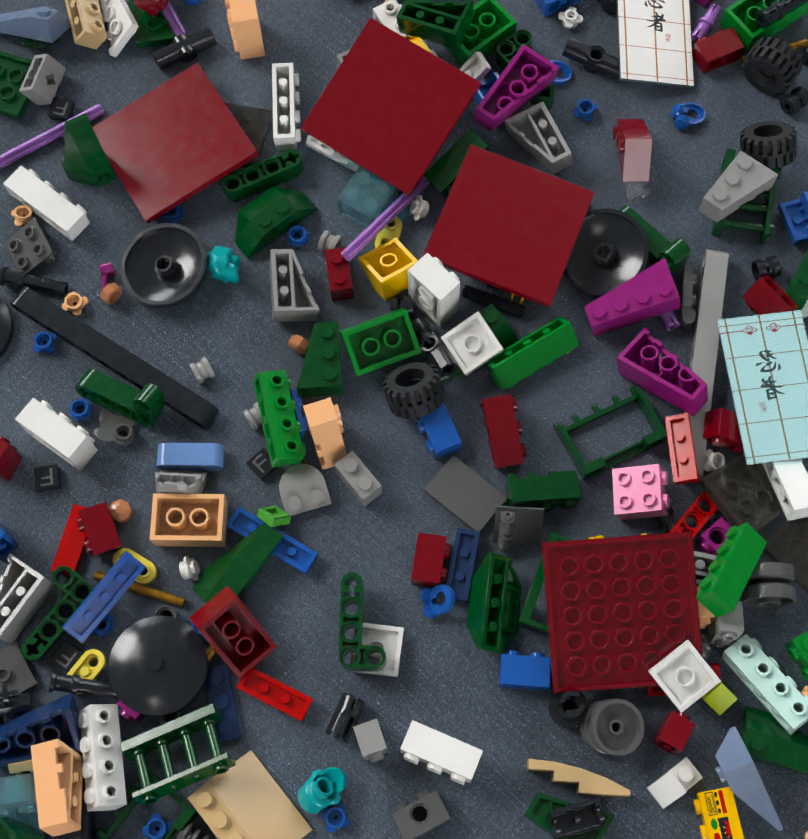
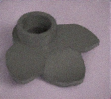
M101 411L99 414L100 427L95 429L93 434L102 442H115L122 446L128 445L135 438L133 427L136 422L120 414L117 416ZM120 434H126L127 436H126V437H120L119 435H120Z

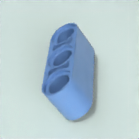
M160 443L157 450L156 468L159 470L221 471L224 464L225 446L218 443Z

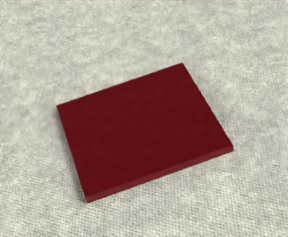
M370 17L300 129L396 189L411 196L480 88L481 82Z
M198 62L93 126L107 159L147 224L259 155Z
M470 144L423 256L428 253L432 257H437L443 266L550 308L593 198L594 191Z
M691 531L541 542L554 693H566L572 690L581 692L659 686L648 671L686 640H689L702 656L698 599L695 598L697 595Z

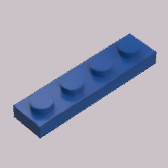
M238 506L226 527L245 538L261 526L264 521ZM272 527L284 535V538L272 555L306 575L319 556L318 553Z
M125 551L63 625V629L83 643L146 566L129 552Z

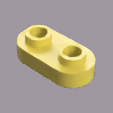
M396 216L390 222L395 224L393 227L387 225L377 234L375 248L395 237L400 240L403 228L399 217Z
M122 548L114 554L113 565L127 551L146 566L145 568L148 569V572L145 575H139L135 579L137 583L149 585L156 580L157 568L152 562L129 548Z
M90 649L80 657L67 675L77 673L80 675V678L96 680L106 667V657L99 650ZM98 659L97 666L92 667V660Z

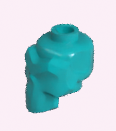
M220 245L215 246L212 251H208L211 277L225 283L232 282L236 284L239 280L240 256L234 255L231 248Z
M336 767L313 771L311 777L298 790L297 797L300 806L311 814H317L325 807L338 804L342 796L340 792L345 788L346 784L345 772Z

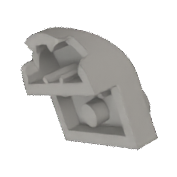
M299 463L290 466L283 473L279 483V492L284 510L290 516L332 504L322 473L314 466Z
M161 469L160 472H155L156 492L200 494L203 492L207 482V472Z

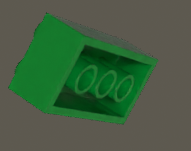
M739 0L725 9L720 25L724 30L733 27L745 46L744 51L748 53L761 38L774 36L807 14L808 1L785 13L783 19L771 22L767 28H761L755 19L756 11L764 10L772 2H781L782 0Z

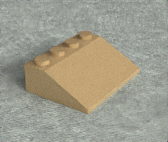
M252 750L236 760V766L229 768L224 774L215 775L188 797V800L218 839H303L313 830Z

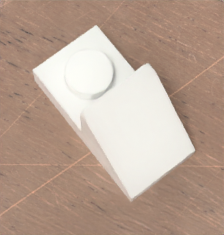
M476 51L459 70L482 82L485 81L483 77L491 67L483 54Z
M685 757L647 787V789L661 808L664 809L684 795L688 789L703 777L691 761Z

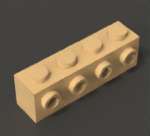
M65 0L75 44L97 50L107 38L99 0Z

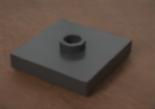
M17 642L0 650V692H2V685L7 684L8 691L18 689V694L25 693L39 685Z

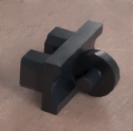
M7 684L2 685V692H0V725L4 723L3 715L13 714L14 718H17L31 710L29 692L18 694V689L8 691Z

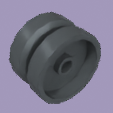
M780 562L757 563L746 584L748 586L744 588L741 595L742 603L747 606L756 607L783 606L795 603L797 601L796 588L789 584L795 580L794 566Z
M599 699L584 709L580 719V732L583 741L591 750L599 754L623 756L633 752L640 745L644 736V721L634 704L626 700Z

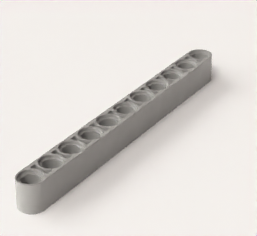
M709 249L705 250L703 256L689 366L707 384L708 401L695 416L690 415L699 475L698 482H701L707 445V440L703 439L705 412L711 411L720 334L717 321H721L729 258L728 252Z

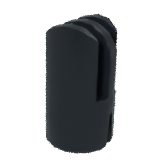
M344 692L325 734L330 735L333 732L338 718L342 714L333 737L339 739L346 728L342 742L347 743L365 702Z

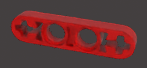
M714 479L709 483L668 533L691 531L694 538L729 495L730 488L726 481ZM716 487L720 488L718 495L714 498L710 496L714 493ZM700 501L708 503L710 507L709 512L701 510L699 506ZM687 517H692L696 521V528H691L687 525Z

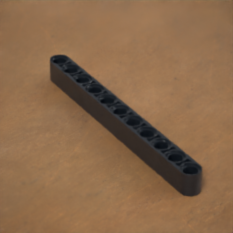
M23 286L10 302V305L18 312L51 333H55L57 337L142 390L147 383L158 386L164 395V405L200 428L206 430L219 413L218 408L30 288Z

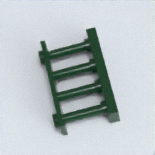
M727 148L723 157L720 176L734 160L735 149ZM782 167L771 169L778 174L776 179H779ZM776 180L772 188L761 193L766 194L765 205L746 202L739 207L740 210L763 213L762 224L731 219L730 216H726L717 223L713 221L711 235L720 236L723 229H727V227L761 233L759 244H764L767 237H771L774 224L770 222Z
M213 703L120 743L122 752L131 760H136L142 789L133 792L132 796L142 806L154 804L161 797L215 774H224L229 768L236 766L235 760L228 753L222 754L215 726L223 721V717ZM204 729L213 759L199 764L192 736L194 733ZM181 739L189 769L175 774L168 746ZM158 749L166 779L152 784L145 756L147 753Z

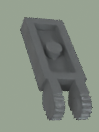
M684 265L680 275L678 322L680 323V329L684 331L690 330L696 316V312L692 309L695 307L696 295L692 294V289L696 286L697 274H693V265Z

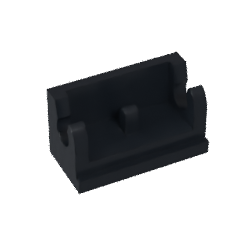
M599 797L551 810L546 815L552 838L564 839L602 828L605 816H601L599 811L601 807Z

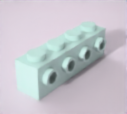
M745 634L723 652L722 659L789 735L808 721V696H803L796 689L797 685L791 677L784 676L779 670L778 663L772 657H767L764 654L762 646L755 638H750Z

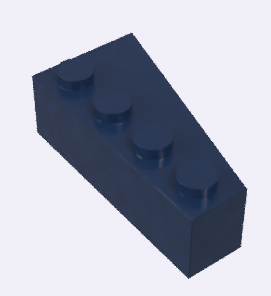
M74 694L64 696L1 724L0 767L8 766L11 763L32 760V745L59 739L74 751L80 752L81 728L78 726L79 711Z

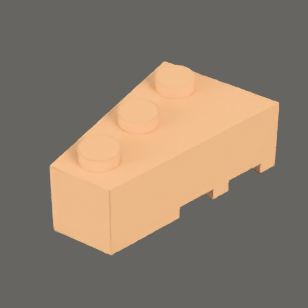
M330 397L303 406L322 470L334 467L335 463L347 455L341 434L344 433L341 413L338 404L333 405Z
M59 739L32 745L31 754L39 829L52 837L81 830L83 757Z

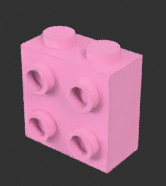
M659 464L612 469L614 515L618 519L628 520L667 516L666 508H670L669 495L665 493V485H668L669 482L668 474Z

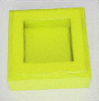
M722 682L702 696V699L718 715H721L738 700L736 695Z

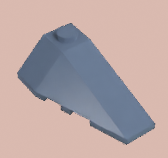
M46 6L0 14V33L53 43L71 27L68 16L59 10L50 9Z
M734 726L729 729L715 755L719 766L715 768L722 783L727 781L731 791L778 831L783 830L756 766Z

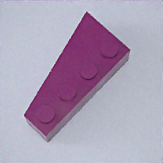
M523 44L476 108L473 121L492 132L504 120L508 119L556 79L559 67Z
M664 258L585 306V311L593 336L595 337L679 309L680 297Z
M646 328L617 357L620 375L692 416H695L708 401L707 384L688 366L680 363L679 358L675 354L668 352L664 348L663 343L658 339L655 340Z

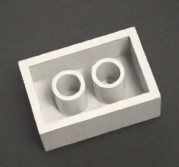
M426 253L408 270V295L412 297V302L441 327L459 310L460 280L455 273L448 272L437 257H432Z
M32 398L15 420L30 436L81 472L98 451L93 444L95 440L89 436V433L79 425L77 427L73 425L71 420L60 412L58 414L49 403L44 400L39 402Z
M413 720L400 748L406 761L418 765L419 761L427 764V770L441 775L442 771L451 775L450 780L464 785L465 781L471 782L483 752L481 749Z

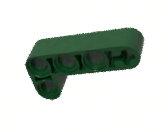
M518 30L498 43L496 63L502 71L505 70L523 45L521 43H524V45L531 49L532 34L528 30ZM549 84L534 96L530 103L534 106L543 101L549 111L553 106L555 94L553 87Z
M287 150L237 171L236 169L218 181L228 200L232 202L241 201L301 175L304 169L302 156L297 150Z
M624 205L620 209V211L632 216L643 228L648 239V262L651 265L665 258L670 273L673 275L687 262L691 250L685 241L676 238L671 243L631 207Z
M89 369L75 386L76 392L85 399L146 427H151L164 410L163 392L152 383H147L139 391L101 372Z
M67 566L56 568L52 574L55 585L66 594L22 645V655L28 660H42L67 632L63 629V625L69 618H63L61 610L63 607L71 605L74 613L85 599L78 598V590L81 587H88L89 594L94 590L91 584ZM63 572H69L71 575L70 581L66 584L59 582V576ZM50 624H55L57 632L53 637L45 635V629ZM40 636L43 640L48 641V644L42 643L37 637ZM41 642L37 647L39 653L37 655L31 654L30 646H37Z
M350 572L344 575L341 580L339 661L347 671H381L387 663L385 651L379 646L363 645V580L359 574ZM351 581L356 582V586L354 587L355 597L351 596V591L349 588V585H351ZM349 605H357L359 609L354 615H349L345 612ZM353 628L358 631V635L354 639H347L345 637L348 629ZM348 653H355L357 660L353 664H347L344 662L345 656ZM379 653L382 656L381 662L371 664L369 662L370 655Z

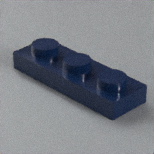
M457 528L446 583L447 586L453 589L455 601L469 602L471 582L481 538L480 531Z
M227 664L208 668L205 681L209 705L213 703L223 717V721L215 726L219 743L241 738L229 667Z

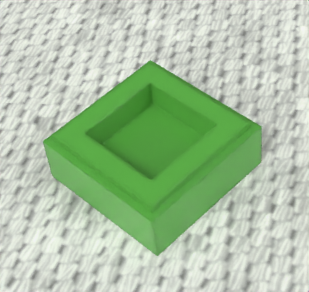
M278 506L258 509L257 517L270 527L290 524L291 516Z

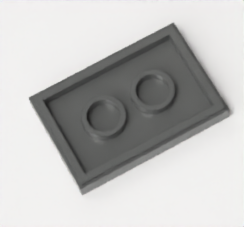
M454 455L424 488L426 494L473 531L481 532L494 517L496 505L503 506L508 500L504 494Z

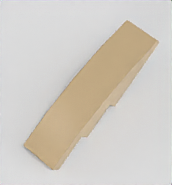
M527 760V771L552 772V783L577 784L576 794L630 796L629 789L585 769L553 761Z

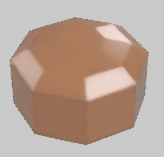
M115 282L107 284L102 289L100 298L107 305L114 304L120 299L122 290Z
M292 335L288 344L294 352L305 355L309 341L302 336Z
M119 499L112 502L109 507L114 522L122 524L130 521L133 511L129 502Z

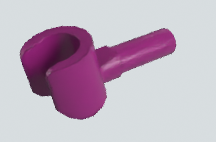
M111 262L100 265L102 289L108 284V276L115 274Z

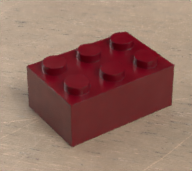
M228 586L189 617L239 679L277 647Z

